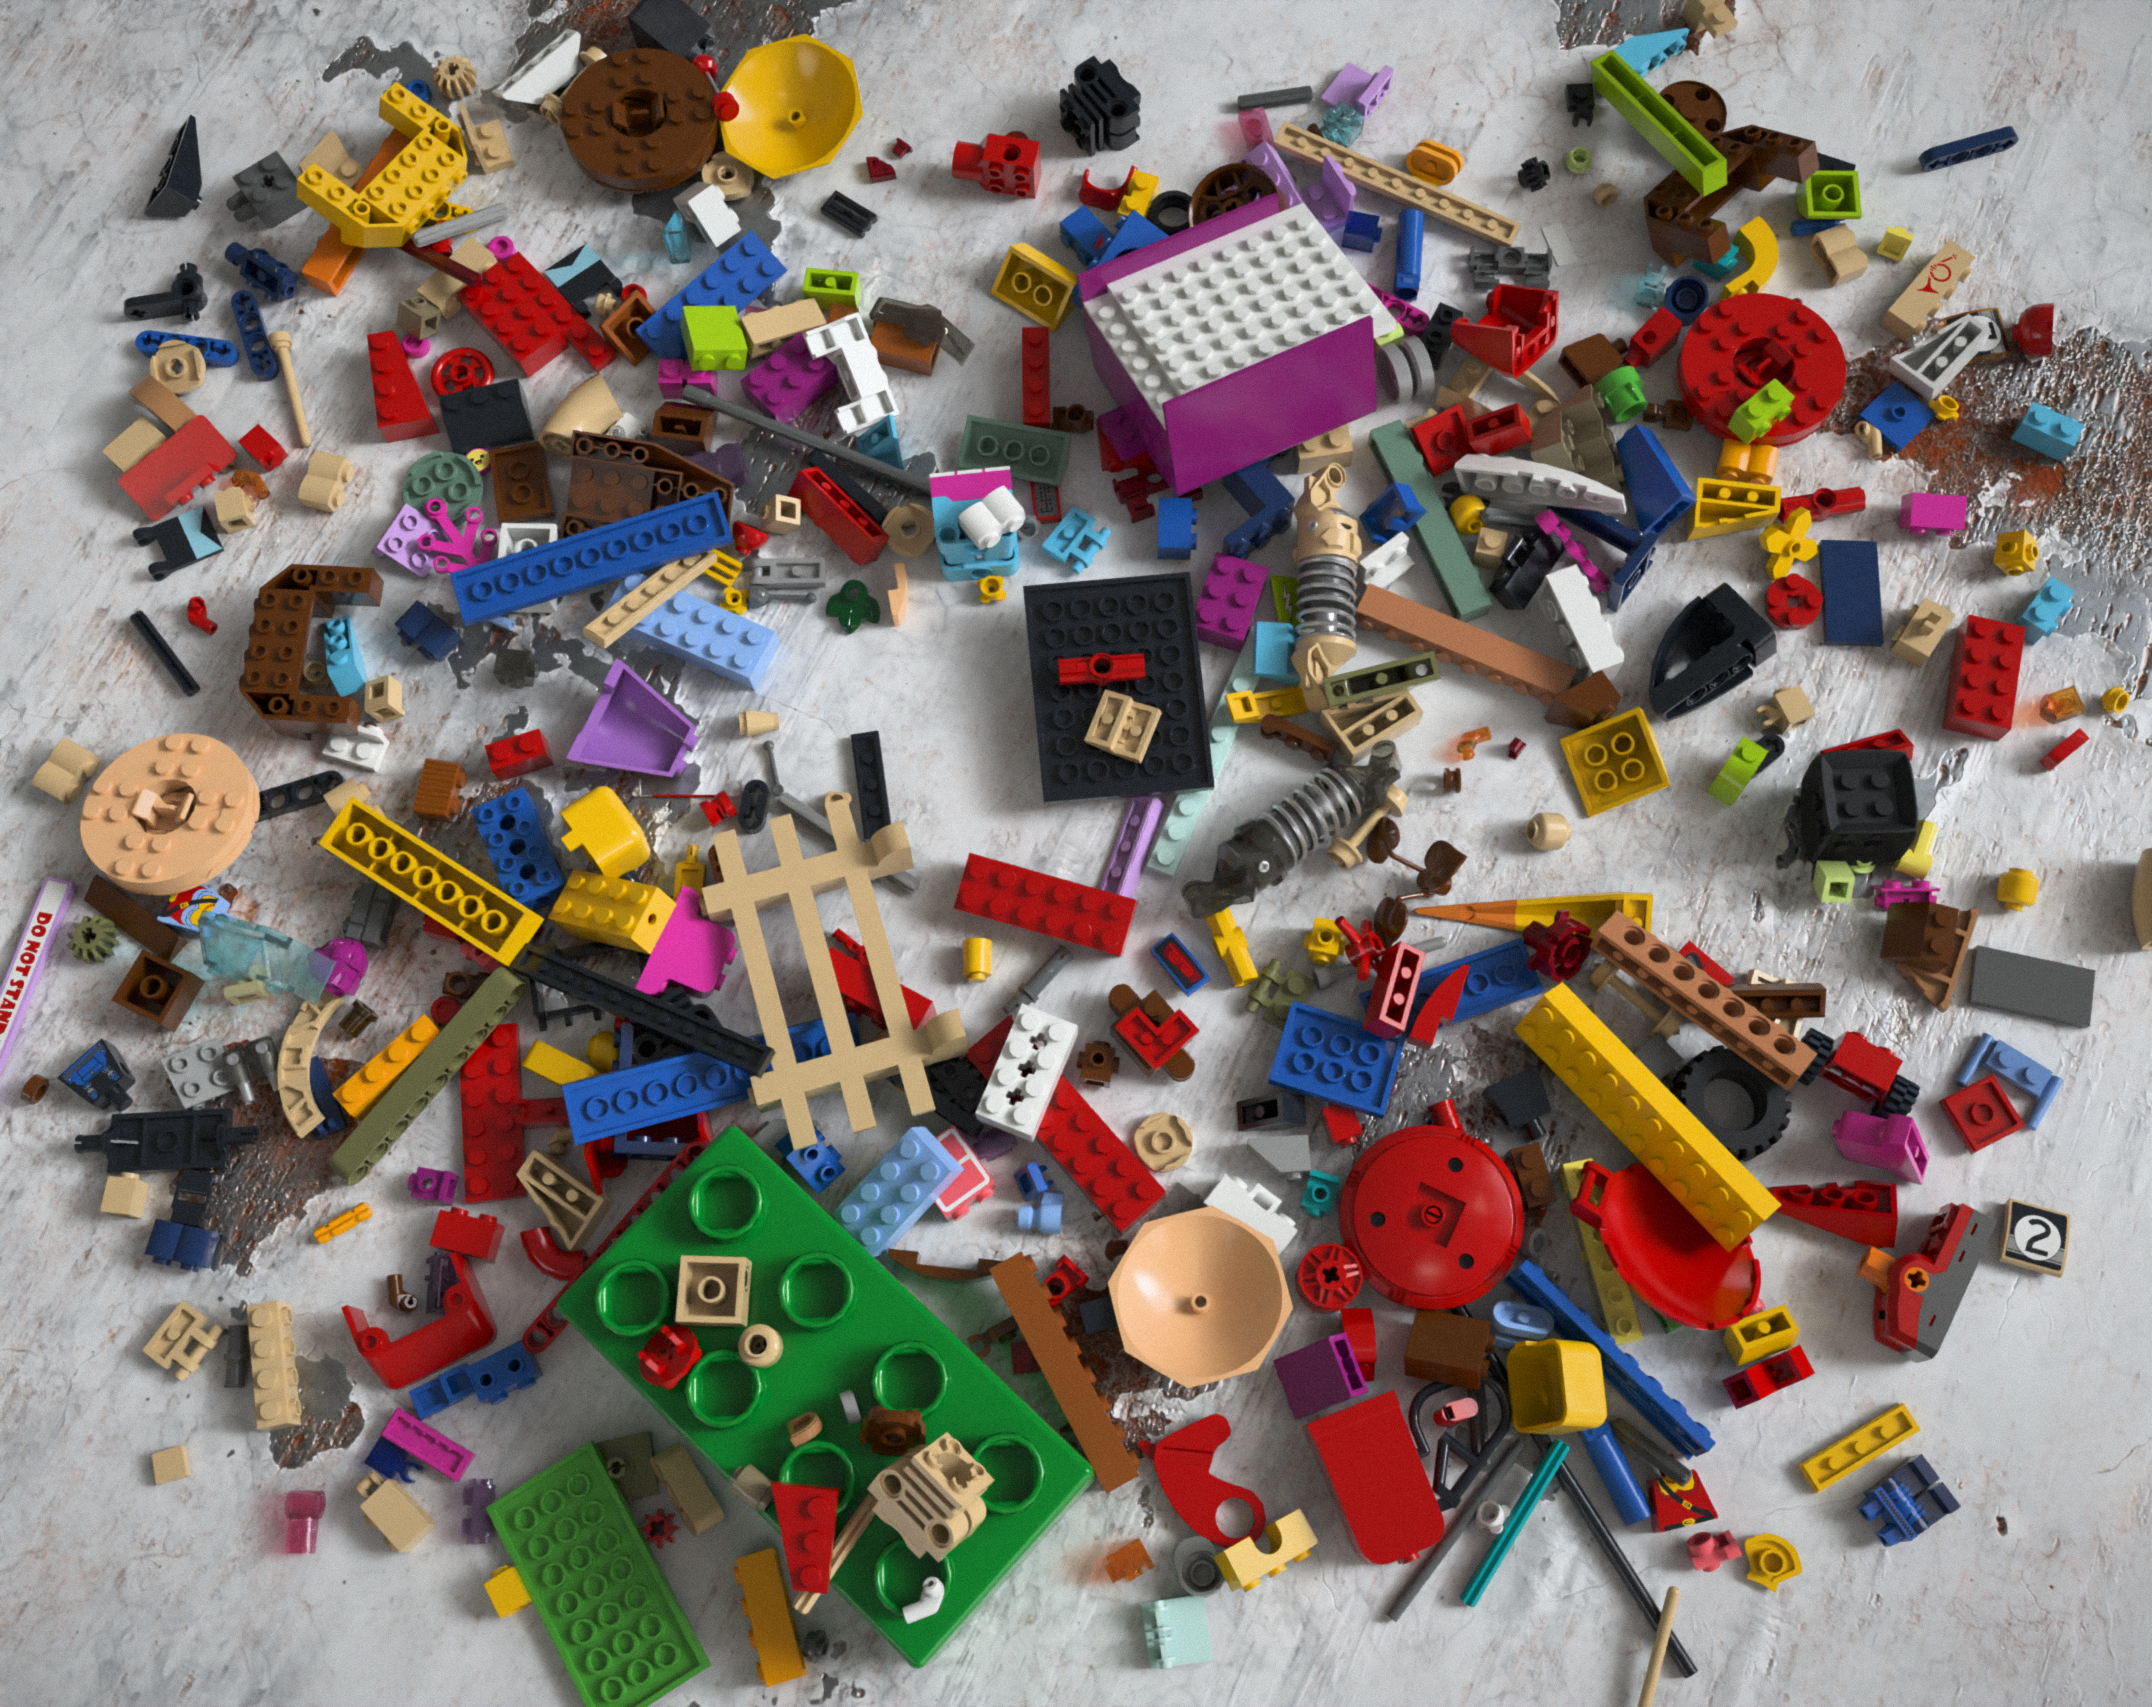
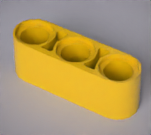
M537 1039L521 1063V1066L558 1086L603 1074L590 1065Z

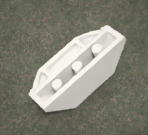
M571 29L564 30L549 45L499 87L492 91L494 96L506 100L539 105L544 102L543 96L546 93H554L558 88L567 86L571 82L570 78L577 73L581 37L579 32Z

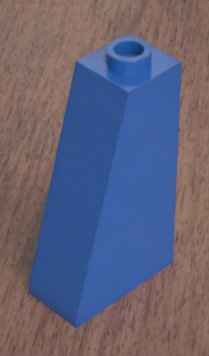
M1635 424L1624 433V436L1616 444L1639 529L1644 534L1651 532L1659 537L1697 502V499L1652 430Z

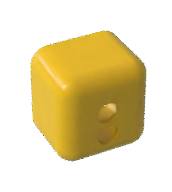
M606 786L596 787L559 811L569 830V833L561 838L562 842L570 852L580 847L599 874L620 878L627 872L637 869L649 859L651 851L641 827L611 788Z
M1559 1339L1514 1343L1515 1347L1510 1350L1507 1356V1373L1512 1406V1422L1518 1432L1561 1435L1597 1428L1605 1422L1607 1406L1601 1354L1595 1345L1589 1342Z

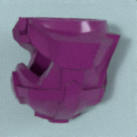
M348 938L332 939L321 948L317 947L306 953V970L318 984L333 995L340 998L346 995L355 996L369 965L364 949L365 946L358 940Z

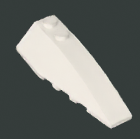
M1480 453L1477 455L1466 454L1454 466L1461 490L1466 495H1476L1484 499L1626 513L1623 494L1592 479L1547 464L1516 459L1511 456L1502 458Z

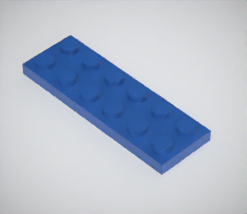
M751 230L635 330V333L659 360L684 359L686 361L688 355L680 328L683 306H736L737 313L739 314L787 272V269Z
M1522 937L1421 972L1405 1031L1400 1033L1406 1035L1405 1041H1407L1413 1024L1426 1001L1436 988L1463 964L1470 967L1453 1021L1450 1025L1542 994L1544 988L1536 970L1532 972L1527 968L1526 961L1530 955ZM1373 989L1358 995L1365 1014ZM1439 1024L1437 1030L1447 1026Z

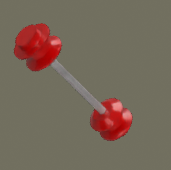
M705 54L698 55L691 63L704 74L715 93L711 101V108L715 116L723 122L734 120L739 114L738 102L733 94L726 91L720 92L714 81L718 76V67L713 58Z

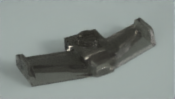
M879 297L869 313V317L873 321L879 320L906 327L903 332L904 336L926 348L929 347L933 340L954 358L960 366L964 365L975 346V343L942 315L940 309L930 304L920 306L887 297Z

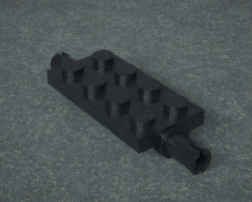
M230 1108L112 1114L111 1126L107 1131L99 1135H77L75 1142H81V1144H74V1148L77 1154L102 1152L108 1160L107 1173L111 1175L121 1174V1172L135 1174L184 1171L185 1169H230L231 1146L256 1145L259 1138H254L253 1136L259 1135V1130L257 1126L232 1128L234 1110Z

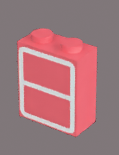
M952 1125L935 1137L964 1168L963 1172L934 1202L947 1222L951 1219L958 1221L969 1213V1206L976 1201L980 1204L994 1195L993 1189L996 1188L992 1177L955 1125Z

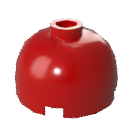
M2054 303L2032 305L2020 314L2018 323L2012 324V340H2017L2018 347L2024 354L2039 358L2052 357Z

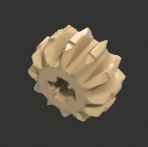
M457 54L454 58H450L447 55L445 61L438 60V66L433 67V82L443 97L448 95L453 100L456 96H459L463 99L465 93L472 94V88L477 86V72L467 57L461 58Z

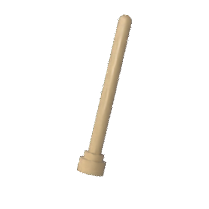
M275 331L268 336L270 347L279 356L300 443L302 446L308 447L311 445V438L289 355L292 347L291 337L286 331Z
M1676 1586L1669 1587L1666 1593L1637 1707L1652 1706L1680 1597V1590Z

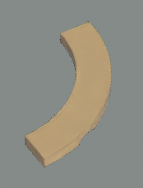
M321 985L314 989L300 1006V1012L293 1024L287 1028L278 1056L277 1089L280 1091L282 1109L289 1124L301 1139L325 1119L316 1105L311 1091L310 1061L315 1043L323 1027L336 1010L345 1003L342 998L333 995Z

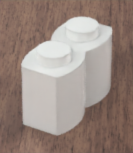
M1001 486L989 493L982 501L967 508L958 518L961 528L979 550H982L986 547L991 548L995 546L1003 534L1018 530L1025 520V512L1007 488Z

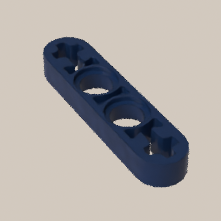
M2007 126L1932 147L1924 151L1918 160L1924 172H1931L2008 150L2018 142L2019 138L2014 128Z
M240 290L232 296L231 306L251 369L261 381H271L278 376L279 366L274 350L270 347L269 335L259 303L250 291ZM244 301H247L248 312L242 307ZM249 321H258V324L255 328L250 330L245 329V326ZM260 341L265 342V345L261 350H252V347L255 343ZM262 359L268 364L266 371H262L264 370L261 362Z

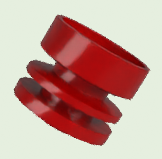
M1335 1243L1321 1244L1310 1249L1302 1258L1295 1274V1290L1300 1300L1309 1309L1322 1314L1336 1313L1346 1308L1359 1293L1363 1282L1362 1267L1357 1257L1348 1248ZM1332 1270L1335 1272L1334 1279L1337 1282L1332 1280L1328 1284L1324 1281L1326 1276L1322 1272L1328 1273Z

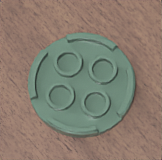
M436 451L421 457L410 467L402 491L404 505L407 503L424 516H426L424 507L428 500L433 498L443 500L448 509L447 516L456 527L467 521L465 513L468 508L479 507L483 498L484 484L477 467L466 456ZM434 505L431 507L432 511H438L440 509L439 505Z

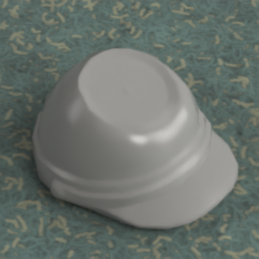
M1191 1536L1180 1542L1174 1549L1173 1562L1178 1585L1196 1597L1207 1598L1221 1590L1225 1583V1578L1213 1557L1220 1552L1203 1536Z

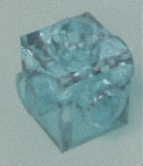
M1340 101L1334 108L1330 107L1324 114L1322 134L1329 141L1349 148L1362 134L1365 117L1359 114L1352 106H1348Z

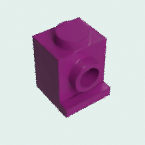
M418 1167L417 1172L410 1175L407 1188L411 1191L410 1196L417 1200L452 1206L459 1176L450 1171ZM429 1179H432V1181H433L432 1186H431L430 1188L426 1189V1188H427V1184H428V1180H429Z

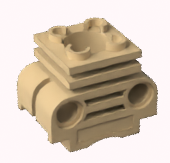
M946 1432L929 1446L921 1444L911 1449L881 1471L867 1489L878 1500V1503L872 1510L883 1522L899 1532L907 1547L919 1559L929 1552L939 1563L967 1537L969 1538L985 1519L986 1506L980 1496L993 1483L994 1479L980 1463L973 1459L959 1441Z

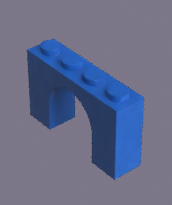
M1133 210L1128 215L1123 213L1114 226L1118 230L1113 237L1109 235L1100 247L1103 250L1099 258L1094 257L1086 270L1109 262L1116 256L1128 254L1169 236L1137 211ZM1077 282L1072 290L1075 295L1070 302L1083 311Z

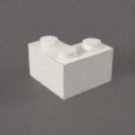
M696 182L673 198L685 220L695 223L709 246L718 247L741 230L737 223L739 222L738 216L731 208L728 209L723 201L725 196L717 185Z

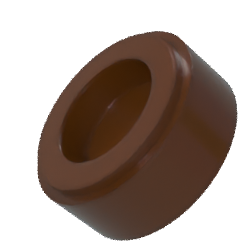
M39 1074L32 1076L21 1091V1100L30 1105L38 1103L49 1088V1080Z

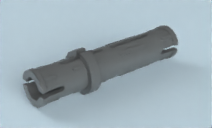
M1060 945L1030 980L1018 987V993L1002 1007L1006 1014L1014 1006L1017 1007L1010 1015L1014 1021L1022 1003L1028 1006L1031 1002L1035 1003L1039 999L1038 995L1074 958L1069 951L1060 959V956L1067 950L1064 946Z

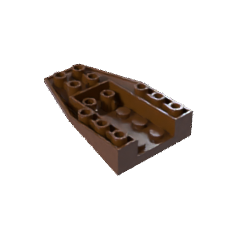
M573 430L570 458H573L568 503L567 511L563 512L560 539L715 491L718 492L728 526L730 525L735 483L657 443Z

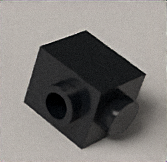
M1111 1295L1078 1304L1087 1337L1118 1329Z

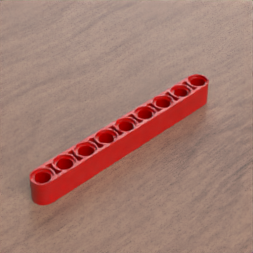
M704 1137L694 1138L675 1157L524 1332L522 1344L526 1351L532 1354L542 1353L559 1336L569 1322L566 1319L559 1320L553 1315V1308H556L558 1299L611 1246L612 1239L618 1238L632 1224V1216H640L653 1203L652 1193H662L674 1181L671 1176L672 1170L679 1169L683 1172L694 1161L695 1158L691 1154V1148L699 1146L704 1150L711 1143L710 1140ZM533 1331L542 1332L545 1336V1342L536 1341Z

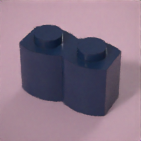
M418 600L394 623L400 630L397 635L409 645L412 642L419 647L416 650L428 661L434 658L440 663L462 639L450 625Z
M155 1219L144 1254L153 1256V1263L170 1266L172 1261L181 1262L180 1269L198 1273L200 1267L210 1268L220 1233Z

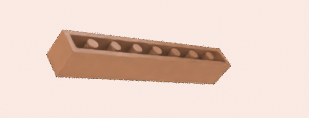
M1370 583L1362 596L1354 616L1358 626L1364 630H1374L1383 634L1390 641L1403 642L1417 652L1434 651L1436 659L1441 662H1451L1460 666L1467 673H1477L1485 676L1494 684H1504L1513 688L1518 694L1538 698L1541 703L1547 706L1551 705L1554 697L1568 690L1577 668Z

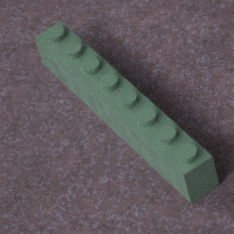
M1400 419L1370 430L1368 445L1387 484L1390 485L1393 482L1410 485L1419 504L1428 511L1410 528V531L1453 618L1467 623L1488 615L1493 602L1492 595L1488 588L1483 587L1480 581V571L1477 565H1472L1468 557L1469 549L1464 541L1461 542L1452 518H1449L1446 512L1444 498L1441 495L1438 496L1435 490L1433 476L1430 472L1427 473L1423 466L1424 461L1421 452L1415 450L1412 444L1413 440L1410 430L1407 427L1404 428ZM1400 505L1399 508H1400V510H1401V512H1402V514H1403L1405 511H1403V509H1402V507H1401V505Z

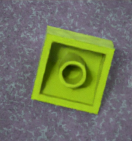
M1816 171L1803 184L1798 183L1796 187L1797 211L1806 219H1861L1858 171Z

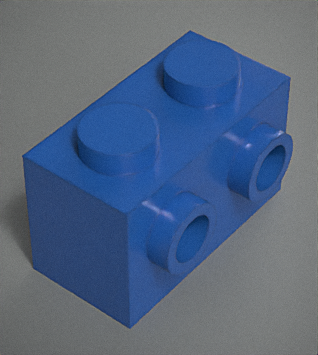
M815 1126L814 1130L818 1145L794 1151L790 1133L788 1132L774 1146L809 1185L820 1194L846 1170L839 1163L842 1156L831 1144L827 1147L824 1146L822 1142L826 1138Z
M522 1340L465 1368L479 1402L490 1403L491 1406L509 1398L508 1393L516 1389L523 1391L537 1384L535 1379L543 1376L535 1354L525 1350Z

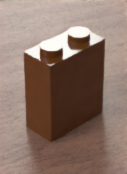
M1417 1308L1404 1354L1405 1375L1479 1390L1481 1379H1487L1490 1360H1486L1488 1353L1493 1354L1495 1349L1496 1335H1491V1322Z

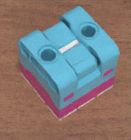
M1010 466L929 474L935 538L939 550L943 577L949 581L981 579L987 576L1004 577L1014 575L1020 568L1017 530L1003 534L995 546L979 550L961 528L958 518L967 508L982 501L989 493L1001 486H1005L1013 496ZM1010 557L1013 558V559L1010 560V561H1003V560H1001V559H1008V558H1010ZM947 564H958L954 567L947 566Z

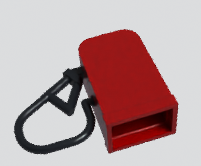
M1488 1374L1487 1379H1481V1383H1484L1493 1390L1500 1403L1501 1420L1498 1427L1476 1455L1444 1431L1437 1442L1432 1487L1420 1460L1429 1456L1431 1452L1420 1426V1409L1427 1398L1454 1385L1433 1382L1423 1387L1414 1396L1409 1407L1408 1420L1411 1433L1418 1448L1415 1447L1395 1390L1353 1405L1302 1427L1307 1442L1312 1447L1353 1549L1364 1562L1383 1565L1397 1561L1398 1565H1404L1419 1559V1551L1439 1542L1445 1527L1441 1512L1451 1508L1456 1509L1462 1501L1460 1499L1484 1467L1488 1458L1510 1428L1512 1421L1511 1402L1506 1390L1496 1378ZM1449 1451L1468 1465L1450 1490L1445 1487Z

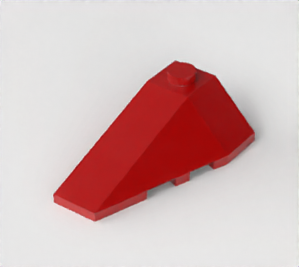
M1858 1180L1854 1181V1186L1838 1187L1836 1182L1826 1183L1825 1188L1816 1189L1806 1184L1770 1187V1194L1781 1204L1776 1210L1778 1213L1862 1245H1870L1876 1248H1895L1898 1222L1896 1183Z

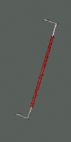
M639 778L640 797H716V795L683 794L641 795L642 782L641 778ZM740 779V796L727 795L728 797H741V796H742V789H741V784H743V780H742V779Z

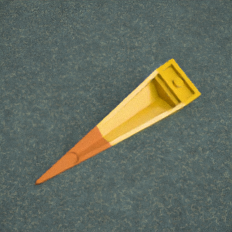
M1614 891L1415 908L1414 911L1417 914L1523 932L1525 927L1530 925L1532 921H1538L1549 927L1554 923L1557 910L1566 909L1569 911V918H1573L1591 929L1588 937L1594 939L1599 928L1616 910L1630 917L1635 923L1651 934L1653 894Z

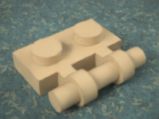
M181 1300L142 1351L166 1369H170L175 1361L180 1363L181 1366L174 1375L178 1379L185 1381L191 1372L195 1373L201 1366L199 1362L209 1349L213 1350L219 1343L217 1339L224 1332V1329L214 1323L209 1331L205 1332L201 1328L209 1318L189 1302ZM195 1338L199 1343L190 1355H187L183 1351Z

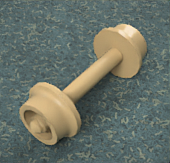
M591 46L586 52H580L578 59L584 68L578 76L593 63L607 55L595 46ZM578 76L559 98L552 93H546L543 96L544 102L539 107L540 111L549 122L556 126H561V113L565 97Z
M1386 783L1381 789H1375L1372 792L1378 807L1348 840L1337 835L1331 838L1332 844L1327 849L1326 854L1333 861L1334 865L1348 871L1354 864H1360L1363 858L1356 847L1378 824L1381 818L1386 813L1398 818L1404 814L1403 809L1409 800L1406 794L1394 784Z
M1605 959L1601 964H1593V970L1595 971L1589 977V980L1596 986V992L1599 993L1607 983L1657 1023L1649 1033L1651 1037L1659 1033L1667 1041L1672 1034L1680 1035L1678 1027L1685 1019L1676 1009L1672 1007L1664 1015L1619 978L1616 973L1620 968L1609 960Z

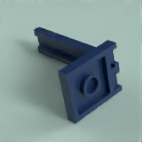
M1547 505L1548 510L1550 509L1553 513L1627 554L1625 558L1626 563L1623 568H1616L1609 580L1612 585L1607 592V596H1609L1607 608L1617 613L1652 566L1653 561L1650 559L1656 552L1654 545L1659 537L1651 532L1644 537L1640 531L1630 529L1621 524L1615 517L1606 516L1599 511Z
M622 1022L620 1030L614 1031L613 1048H619L618 1060L612 1061V1071L631 1067L634 1027L631 1023ZM627 1132L609 1136L613 1138L611 1159L673 1161L688 1144L682 1143L681 1138L674 1137L663 1138L661 1142H651V1137L633 1136V1140L626 1141Z

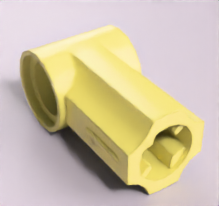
M1918 820L1916 838L1907 852L1899 860L1895 861L1894 870L1920 880L1925 879L1932 865L1933 857L1930 854L1939 830L1933 822Z

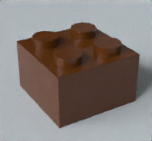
M142 949L113 996L112 1001L175 1032L205 981L192 972Z

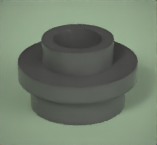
M817 1630L816 1632L810 1631L807 1634L803 1643L802 1654L808 1658L809 1662L817 1663L827 1655L829 1639H827L826 1632Z

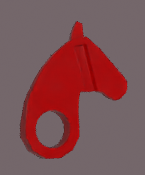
M1219 1414L1209 1415L1170 1434L1157 1444L1141 1439L1137 1445L1154 1461L1155 1470L1165 1495L1178 1515L1193 1531L1226 1549L1248 1537L1255 1543L1262 1536L1266 1516L1264 1505L1255 1493L1218 1479L1209 1473L1217 1447L1224 1443L1231 1435L1230 1425L1224 1416ZM1228 1498L1244 1500L1253 1511L1254 1521L1252 1528L1246 1535L1240 1538L1226 1536L1219 1530L1216 1524L1217 1508Z

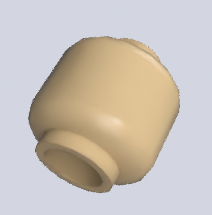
M1537 813L1526 825V838L1538 850H1559L1571 837V826L1567 824L1565 817L1559 813Z
M752 1325L744 1330L739 1338V1355L750 1366L759 1369L769 1368L777 1363L782 1356V1338L776 1330L768 1325Z

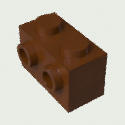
M1537 1142L1510 1149L1504 1156L1503 1162L1508 1167L1518 1186L1523 1212L1526 1213L1549 1207L1557 1202L1558 1199L1540 1143Z

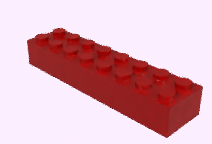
M1009 1015L968 1049V1054H965V1058L970 1062L972 1068L987 1083L990 1080L1014 1023V1020ZM1034 1044V1049L1038 1050L1039 1048ZM1032 1068L1022 1070L1023 1077L1026 1078L1028 1074L1034 1075ZM1061 1074L1036 1133L1035 1140L1122 1237L1166 1198V1191ZM1020 1095L1010 1097L1011 1105H1015L1017 1101H1023Z

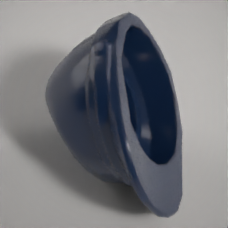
M1682 276L1666 288L1664 307L1682 322L1681 327L1693 324L1709 305L1707 286L1696 277Z

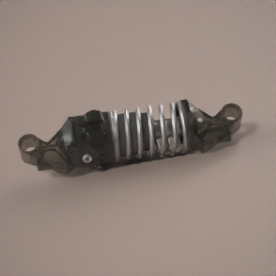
M1383 740L1374 744L1371 748L1369 763L1366 766H1347L1336 762H1329L1321 769L1320 773H1315V784L1311 781H1304V791L1301 789L1293 790L1294 800L1290 797H1283L1282 805H1272L1270 814L1261 813V815L1254 819L1249 818L1239 823L1234 828V833L1218 844L1217 863L1212 881L1194 880L1183 886L1181 895L1190 915L1195 919H1202L1222 912L1231 905L1254 902L1255 897L1267 887L1276 886L1288 877V872L1296 866L1297 859L1303 860L1306 858L1307 851H1316L1318 843H1327L1329 835H1338L1340 828L1349 826L1350 820H1358L1368 811L1381 807L1389 787L1401 778L1402 763L1395 743L1390 740ZM1308 786L1318 794L1316 798L1313 797ZM1336 812L1346 818L1344 823L1339 822ZM1325 819L1335 825L1334 831L1328 830Z

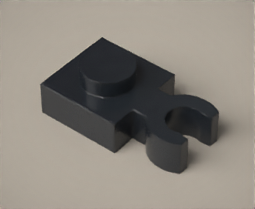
M1592 83L1567 84L1565 88L1567 112H1575L1572 125L1577 127L1579 119L1583 118L1587 121V127H1590L1593 120L1592 111L1595 107Z

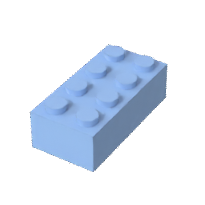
M925 1126L911 1127L832 1214L873 1257L885 1255L888 1253V1248L891 1249L963 1172L964 1168Z

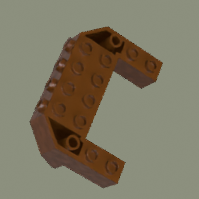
M1748 125L1714 134L1707 141L1727 159V185L1703 197L1676 169L1673 170L1644 197L1645 218L1652 249L1675 269L1688 257L1714 265L1731 249L1726 223L1710 217L1742 188L1761 192L1776 177L1803 184L1820 168L1815 141L1755 125Z
M291 564L260 587L258 598L254 601L255 615L253 623L249 626L250 641L248 649L244 652L245 668L243 675L239 679V689L260 717L278 734L311 741L312 733L358 736L357 729L360 726L362 709L351 697L302 695L298 690L312 617L333 618L335 605L380 607L384 581L374 568Z

